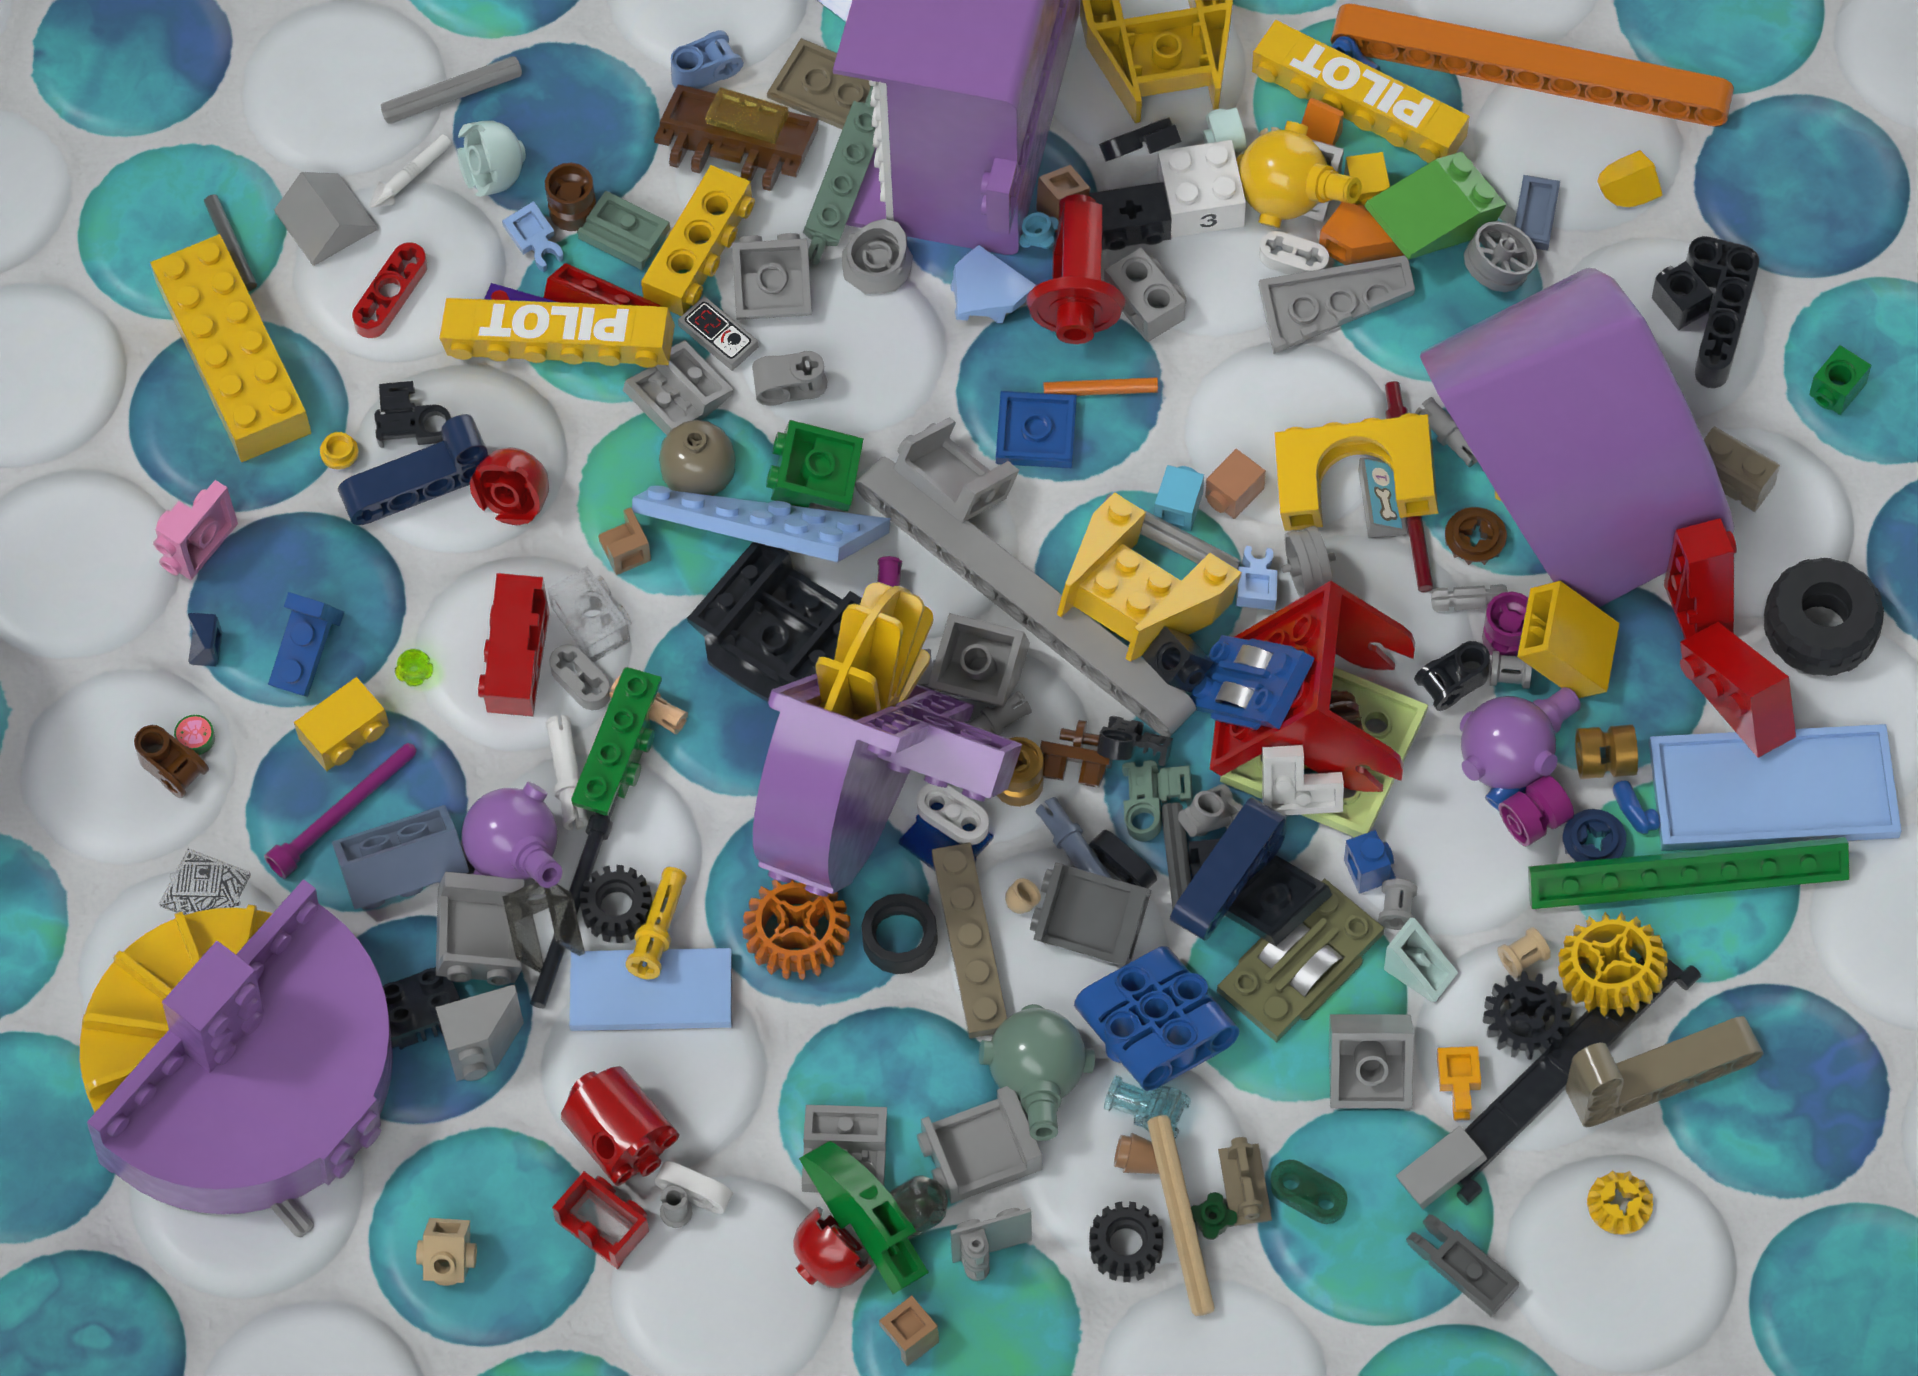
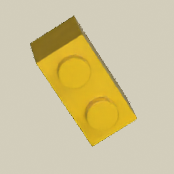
M357 677L294 721L298 739L326 772L335 765L340 766L346 763L353 756L354 751L367 742L372 743L384 734L385 729L389 727L385 708Z

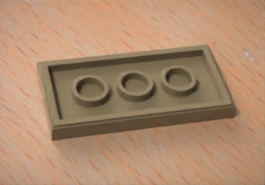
M801 38L768 90L767 98L811 117L818 118L839 129H843L853 101L865 103L870 91L869 80L833 74L837 53Z

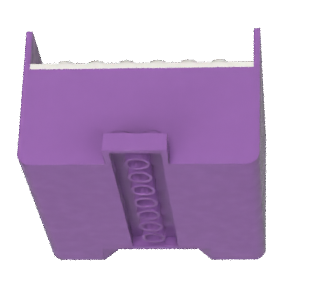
M852 0L833 66V74L869 80V85L873 86L870 105L875 107L872 116V127L876 129L873 137V147H875L846 225L863 228L871 222L887 219L898 222L907 237L971 249L980 245L988 252L1003 255L1016 254L1020 246V237L1023 234V220L1028 215L1080 13V0Z

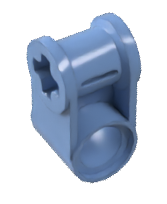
M717 30L694 42L679 46L671 54V81L675 88L679 84L701 89L717 81L728 79L741 70L744 62L740 55L734 54L728 44L729 37L727 33Z

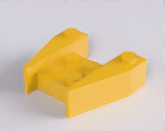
M1080 0V20L1086 47L1135 123L1141 122V97L1208 86L1213 110L1219 109L1233 0H1188L1189 9L1127 19L1123 17L1120 0Z
M1114 492L1091 517L1066 580L1057 615L1063 617L1073 606L1129 641L1130 644L1125 659L1133 661L1143 655L1164 626L1189 635L1211 625L1232 604L1242 572L1209 553L1182 581L1132 550L1138 542L1146 512Z

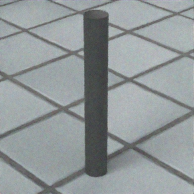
M215 194L209 195L204 199L209 215L218 234L221 235L247 291H252L257 287L256 280L218 196Z

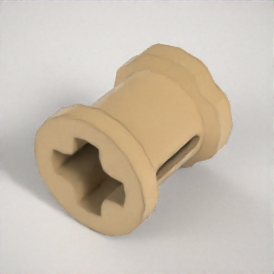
M1534 927L1526 930V935L1511 945L1503 944L1497 949L1503 966L1514 978L1520 977L1525 968L1540 959L1546 961L1551 958V951L1546 940Z

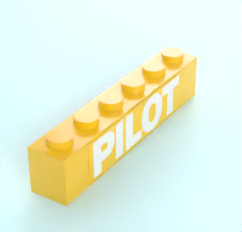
M1278 20L1273 22L1253 51L1252 72L1257 74L1263 81L1273 82L1289 90L1297 98L1307 100L1314 98L1343 111L1344 118L1353 122L1359 129L1371 131L1385 138L1393 146L1403 147L1419 155L1427 163L1455 154L1467 137L1469 115Z
M446 298L439 339L447 356L460 360H467L471 357H488L494 361H506L509 358L525 359L533 363H542L545 360H558L573 365L582 362H599L606 366L628 363L652 368L656 365H669L675 324L668 307Z

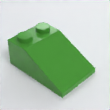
M1458 152L1435 159L1369 199L1364 207L1409 260L1472 240L1478 228L1485 223L1498 220L1507 204L1476 169L1471 160L1463 152Z

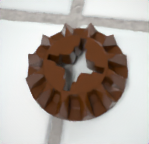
M1480 507L1465 508L1456 512L1447 522L1445 545L1452 551L1454 558L1464 559L1468 565L1472 562H1482L1485 565L1488 560L1494 557L1498 558L1506 545L1507 532L1505 525L1499 516L1488 509ZM1476 526H1480L1479 532H1481L1480 537L1482 539H1479L1475 547H1472L1470 537L1468 536L1472 535L1473 531L1476 530Z

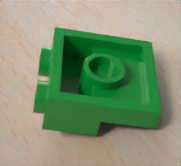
M789 420L784 433L777 432L772 454L779 455L777 466H770L766 480V487L772 489L771 500L783 501L808 508L810 503H815L848 512L852 503L864 438Z

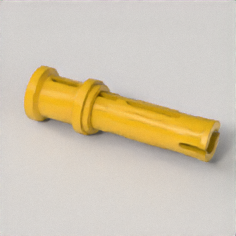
M675 867L663 869L646 923L636 931L634 952L626 960L627 970L636 977L654 979L661 973L662 965L660 960L663 952L667 951L671 943L668 930L676 911L683 885L687 879V875L681 869ZM668 898L664 912H661L664 900ZM644 961L647 962L646 967L642 966Z

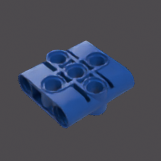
M1167 946L1158 947L1084 988L1074 1001L1075 1009L1105 1043L1107 1056L1114 1062L1122 1063L1132 1077L1146 1091L1159 1088L1223 1052L1236 1041L1240 1032L1238 1026L1208 993L1206 980L1199 974L1191 973Z

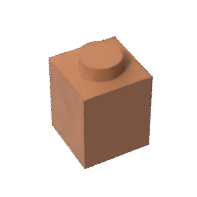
M1236 448L1206 479L1205 497L1208 503L1220 513L1225 512L1235 519L1264 490L1266 470Z

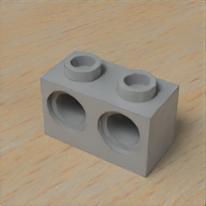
M1142 247L1104 269V281L1115 286L1124 295L1125 307L1122 312L1147 342L1184 321L1185 303L1187 302L1184 292L1177 284L1174 283L1172 285L1165 277L1164 269L1155 257L1150 258ZM1132 278H1141V279H1143V280H1142V281H1139V282H1135V281H1131L1130 279H1132ZM1156 304H1160V305H1163V306H1165V307H1164V308L1157 309V308H1154V307H1152V306H1153V305H1156Z

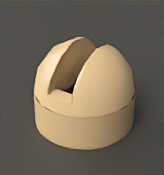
M1024 878L1017 879L1005 894L1008 908L1018 914L1031 911L1041 899L1037 886Z

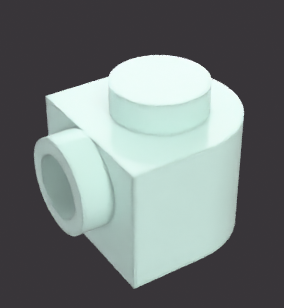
M1237 108L1228 110L1216 109L1206 115L1208 129L1203 130L1205 144L1232 140L1235 153L1247 149L1245 133Z

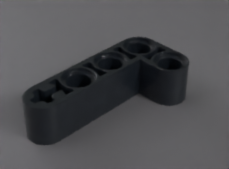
M1702 236L1694 239L1689 245L1686 261L1707 287L1715 288L1716 292L1697 357L1695 377L1706 388H1718L1726 383L1730 374L1757 276L1759 256L1756 251L1748 246ZM1698 259H1706L1709 262H1701ZM1734 268H1742V269H1744V270H1746V271H1745V272H1741V271L1735 270ZM1726 299H1733L1737 303H1730ZM1721 330V331L1728 332L1729 334L1723 335V334H1720V333H1718V332H1716V331ZM1713 355L1719 356L1717 365L1711 364Z

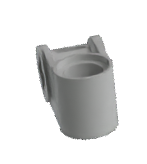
M803 351L781 356H764L755 360L752 370L758 403L773 406L784 402L820 397L827 389V378L824 373L825 366L822 357L813 351ZM805 361H809L810 367H806ZM808 383H812L811 390L809 389Z

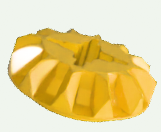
M1612 1170L1601 1178L1597 1177L1588 1193L1587 1208L1592 1220L1603 1230L1618 1235L1630 1234L1640 1230L1649 1221L1653 1211V1194L1650 1193L1644 1179H1638L1630 1171L1616 1173ZM1616 1189L1621 1192L1623 1198L1633 1199L1627 1203L1625 1216L1618 1204L1611 1205V1203H1608L1614 1200Z

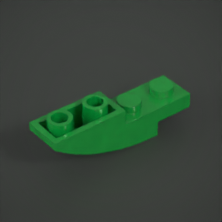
M832 1141L799 1158L839 1227L843 1229L851 1224L892 1294L929 1273L908 1239L909 1236L917 1232L892 1195L864 1165Z

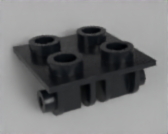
M436 967L382 986L389 1015L392 1049L399 1046V1049L402 1050L407 1046L418 1043L416 1032L420 1033L423 1042L427 1041L424 1029L430 1027L434 1038L438 1037L435 1025H439L441 1033L442 1029L436 1007L460 1000L453 981L444 976H436Z

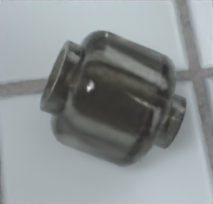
M923 1175L914 1176L890 1192L902 1215L912 1223L917 1231L911 1236L923 1234L940 1224L946 1217L947 1193L936 1180Z

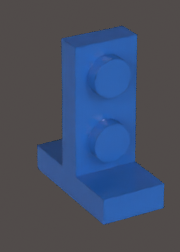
M288 592L284 607L292 611L268 685L308 697L331 624L340 626L344 611L323 602Z

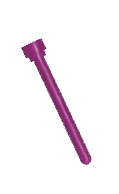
M411 743L404 744L290 844L286 842L281 846L276 844L264 855L270 868L279 877L286 879L297 869L296 864L300 861L299 856L416 755V747Z

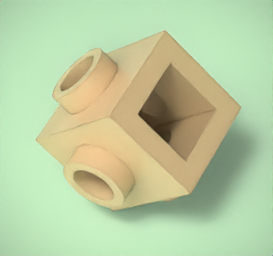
M429 1218L423 1234V1240H418L416 1249V1264L423 1265V1280L434 1281L436 1284L443 1286L464 1283L469 1268H475L477 1260V1244L470 1243V1220Z

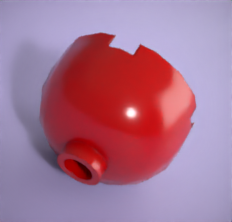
M512 447L493 451L485 457L477 466L469 482L471 495L477 505L483 511L488 507L491 511L499 514L495 517L496 520L511 525H522L531 522L540 513L549 493L548 474L542 463L532 454Z
M816 1207L799 1225L793 1239L794 1253L800 1261L796 1270L811 1285H814L817 1281L828 1288L839 1289L852 1285L861 1279L874 1266V1263L870 1256L863 1261L855 1252L863 1248L861 1244L845 1227L841 1229L831 1214L825 1220L821 1218L823 1209Z

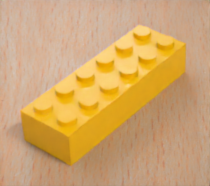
M218 234L150 262L157 287L241 463L312 434L306 410L221 235Z

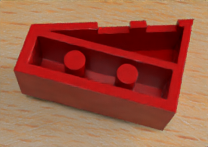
M1721 518L1675 531L1664 587L1685 639L1716 622H1720L1734 633V554L1737 552V546L1733 533L1725 530Z
M496 573L494 600L490 611V637L486 639L484 647V662L487 663L486 673L480 675L478 684V696L484 698L487 713L531 717L534 715L550 615L543 577Z
M1716 622L1680 641L1682 654L1680 666L1683 673L1695 684L1757 758L1796 737L1788 675L1720 622Z

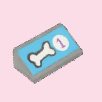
M1360 458L1358 472L1368 538L1406 534L1405 517L1400 518L1396 502L1394 472L1384 461Z

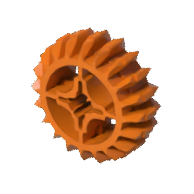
M774 879L772 881L773 890L761 886L759 889L760 899L751 898L749 901V909L751 911L744 913L743 920L746 926L742 929L743 938L748 940L746 943L747 951L750 954L756 953L754 957L758 966L768 963L767 971L771 975L778 969H782V976L786 980L791 976L792 971L798 972V977L802 981L806 977V970L811 969L819 977L821 974L820 964L832 968L835 964L833 955L842 956L845 952L842 943H847L850 940V932L847 930L851 925L850 916L844 914L847 911L846 903L843 900L837 901L838 892L829 893L828 896H819L805 890L806 884L797 883L793 879L790 883L783 885L780 881ZM792 904H803V905H801V906H793ZM774 914L777 917L779 926L774 929L775 934L769 939L764 929L767 921ZM824 915L829 922V927L824 937L819 940L816 937L814 928L819 925L818 920ZM792 948H800V949H803V950H790V949H792Z

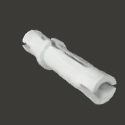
M561 715L562 724L559 725L558 716H553L547 719L545 723L548 729L557 784L554 786L555 797L561 803L564 828L573 830L572 821H575L576 829L580 830L588 825V817L586 816L585 809L573 806L571 801L580 778L570 726L571 720L568 716Z

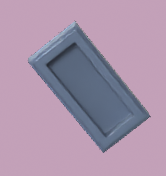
M1523 175L1514 226L1531 239L1536 249L1548 251L1560 181Z

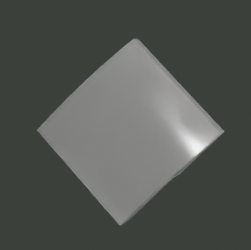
M686 340L671 347L669 365H656L655 367L648 368L625 380L623 391L666 435L670 430L683 422L703 420L724 403L734 390Z
M806 1105L803 1155L832 1141L864 1165L884 1186L887 1107ZM803 1167L802 1192H818Z

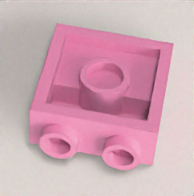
M214 480L207 490L204 489L198 493L192 508L178 501L171 511L167 510L159 518L155 529L157 539L153 542V545L163 554L159 560L160 565L172 575L177 576L180 573L192 580L238 525L226 486Z

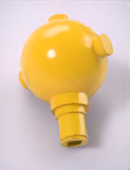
M1287 121L1283 130H1274L1259 136L1248 146L1244 154H1240L1236 159L1244 197L1249 205L1260 213L1258 223L1275 228H1280L1282 220L1293 219L1306 214L1318 202L1325 203L1337 200L1350 204L1355 203L1361 194V181L1356 177L1339 174L1332 166L1327 165L1323 152L1312 139L1306 136L1308 126L1292 121Z

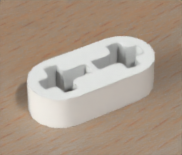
M1281 231L1269 232L1261 239L1259 257L1261 262L1270 269L1290 275L1328 268V251L1319 243ZM1276 245L1282 247V251H1279L1277 255L1271 254V250H1274ZM1311 257L1318 259V262H1315L1313 266L1306 265V261H1309Z
M669 1161L663 1163L654 1181L662 1190L675 1185L685 1190V1197L687 1196V1200L690 1203L719 1214L724 1213L733 1195V1192L721 1182Z

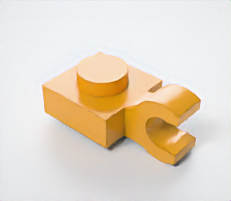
M1478 1046L1437 1048L1440 1092L1452 1091L1454 1121L1470 1120V1111L1472 1110L1470 1090L1481 1089Z

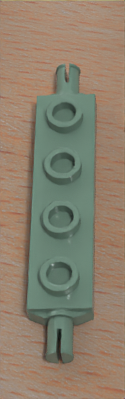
M870 86L865 103L856 101L852 103L803 230V234L812 240L808 248L809 262L814 250H817L812 262L814 264L820 263L825 246H838L875 147H873V137L876 128L872 127V116L875 107L870 105L873 86Z

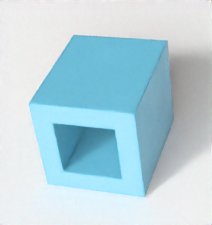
M1167 465L1155 501L1154 515L1182 530L1191 532L1204 492V474L1198 473L1196 470L1186 466L1174 467Z

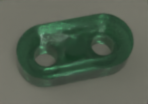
M1297 1160L1282 1161L1273 1169L1270 1188L1273 1195L1279 1201L1322 1224L1335 1223L1344 1216L1348 1201L1347 1193L1336 1181ZM1287 1180H1293L1298 1184V1187L1292 1190L1287 1189L1283 1183ZM1323 1200H1329L1334 1206L1326 1210L1321 1208L1319 1203Z

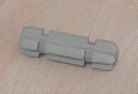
M1503 584L1490 585V589H1485L1484 585L1453 587V591H1449L1448 588H1436L1431 593L1432 608L1436 612L1449 611V607H1454V610L1485 609L1493 597L1502 592H1508L1506 585Z

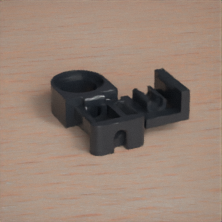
M1170 117L1102 142L1099 146L1105 162L1141 149L1143 147L1142 142L1146 143L1149 153L1152 154L1182 141L1176 125H1172Z
M413 381L379 384L380 409L376 410L374 414L377 443L379 447L384 448L383 440L416 437L418 445L442 442L441 431L429 432L425 429L424 424L431 416H441L448 421L451 419V415L441 405L415 406V403H410V394L415 393Z
M1110 716L1108 727L1103 726L1100 731L1097 753L1113 760H1129L1135 753L1136 746L1139 748L1144 747V754L1151 748L1153 749V756L1157 752H1161L1158 762L1160 766H1165L1170 757L1173 738L1144 732L1142 735L1143 722L1136 720L1128 721L1122 717Z

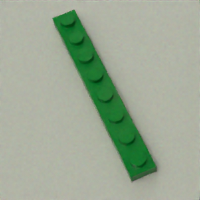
M1845 837L1528 866L1529 901L1532 909L1844 881L1849 880V843Z

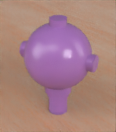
M1563 687L1548 699H1537L1531 702L1515 696L1496 697L1481 704L1474 711L1467 712L1460 722V730L1462 732L1461 751L1464 759L1462 770L1464 774L1472 781L1479 780L1488 787L1504 789L1526 787L1542 776H1549L1555 770L1558 761L1555 755V734L1560 731L1563 721L1580 709L1578 696L1570 688Z
M527 782L523 789L501 788L483 795L472 805L463 822L462 845L467 859L476 869L473 874L507 879H524V881L533 878L544 888L552 887L560 881L562 868L552 858L557 844V826L552 812L543 802L548 795L544 789L534 783Z

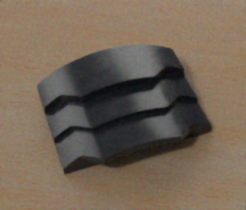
M752 542L687 617V621L704 636L707 661L710 666L742 688L768 701L773 689L816 674L815 665L819 657L835 659L842 614L848 605H860L862 598L849 591L841 599L794 570L790 554L785 550Z

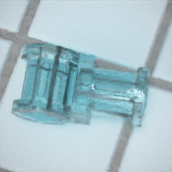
M1116 1075L1109 1087L1104 1109L1111 1111L1114 1108L1133 1115L1134 1125L1143 1127L1147 1131H1149L1147 1124L1149 1119L1167 1114L1171 1121L1174 1138L1176 1139L1179 1134L1177 1125L1183 1110L1188 1109L1192 1101L1188 1095L1175 1088L1160 1086L1152 1091H1146L1123 1082L1122 1077Z

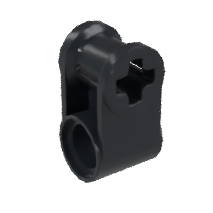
M1468 641L1462 643L1451 652L1422 667L1415 675L1414 681L1418 686H1424L1433 698V706L1437 711L1446 710L1457 703L1462 697L1486 683L1489 677L1490 653L1487 647L1480 642ZM1468 661H1474L1481 666L1476 669H1469L1463 664Z

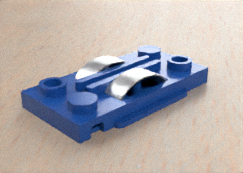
M1221 635L1209 653V658L1214 663L1205 673L1202 682L1191 691L1190 698L1196 705L1197 711L1211 714V718L1215 721L1254 730L1259 729L1261 725L1280 729L1315 658L1292 646L1257 639L1245 640Z

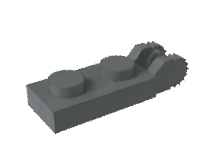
M1429 1214L1423 1220V1224L1431 1234L1443 1242L1441 1247L1437 1250L1416 1232H1412L1406 1238V1242L1420 1257L1429 1261L1428 1264L1492 1317L1518 1289L1519 1282L1458 1230L1454 1232L1444 1222L1440 1221L1439 1218Z

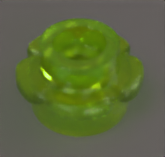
M409 649L399 656L397 667H395V675L399 681H405L408 686H419L423 684L425 679H429L432 676L433 664L429 662L430 658L426 653L418 649ZM413 666L418 668L416 671L410 670Z

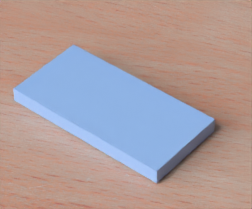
M731 948L667 949V951L663 952L660 960L662 965L661 973L654 979H642L634 976L627 970V957L634 950L571 951L569 1022L571 1031L732 1028ZM644 961L642 966L646 967L647 962Z

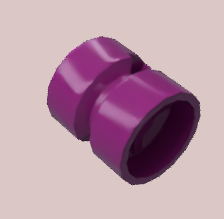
M1513 591L1502 592L1493 597L1489 602L1485 615L1482 640L1490 655H1492L1493 651H1499L1500 655L1517 657L1528 603V597L1522 593Z
M1550 775L1542 776L1526 786V794L1517 792L1499 803L1498 807L1503 823L1510 834L1525 847L1547 834V827L1556 829L1574 817L1573 805L1558 781Z

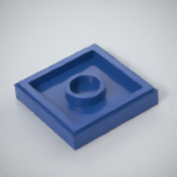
M1001 391L996 464H1003L1009 461L1013 465L1072 468L1077 395Z

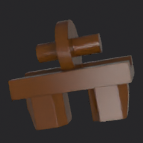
M1078 720L1076 731L1061 728L1059 740L1073 742V746L1041 740L1040 744L1044 757V778L1064 781L1067 762L1071 761L1082 763L1079 784L1100 788L1106 768L1111 769L1113 759L1105 758L1095 750L1083 748L1084 744L1097 747L1099 735L1086 733L1087 721Z

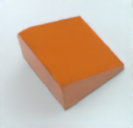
M1310 98L1301 123L1308 126L1306 136L1312 140L1334 146L1342 133L1344 112L1319 100Z

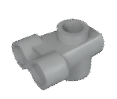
M1220 784L1207 791L1199 792L1192 804L1179 812L1178 821L1191 837H1201L1210 831L1222 827L1228 829L1243 806L1233 800L1232 793L1225 784Z

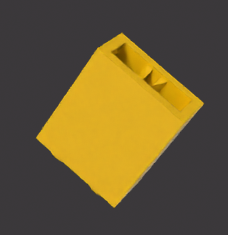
M1562 581L1530 588L1517 657L1559 687L1570 688L1578 698L1605 693L1608 690L1620 623Z

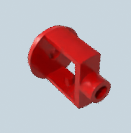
M1082 194L1068 195L1060 200L1059 226L1053 246L1052 279L1035 286L1029 292L1026 300L1033 320L1040 326L1056 332L1057 338L1068 344H1083L1091 341L1094 338V333L1113 326L1120 319L1125 307V298L1122 292L1112 284L1101 280L1102 204H1098L1092 197Z

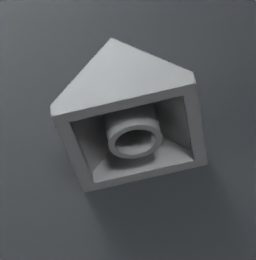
M301 172L274 209L279 220L313 266L377 230L375 223L338 173Z

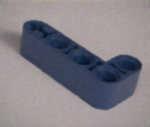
M468 414L455 416L443 424L441 428L442 442L358 473L341 482L338 486V493L351 522L354 525L369 524L470 485L469 482L477 466L488 456V450L473 417Z
M1249 798L1175 904L1170 915V921L1200 939L1207 940L1260 863H1269L1278 853L1285 839L1287 817L1257 799Z

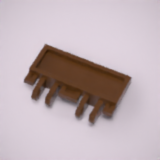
M678 84L660 120V127L654 137V143L670 146L674 136H678L670 153V166L679 168L687 150L695 151L691 160V170L699 174L704 168L709 155L710 157L740 164L745 153H747L748 156L740 177L752 181L758 167L767 169L762 177V187L764 190L772 191L780 172L783 175L797 177L817 134L819 119Z

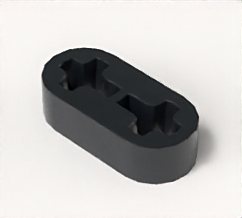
M1103 830L1089 843V846L1101 863L1122 882L1149 889L1157 881V876L1153 869L1112 832Z

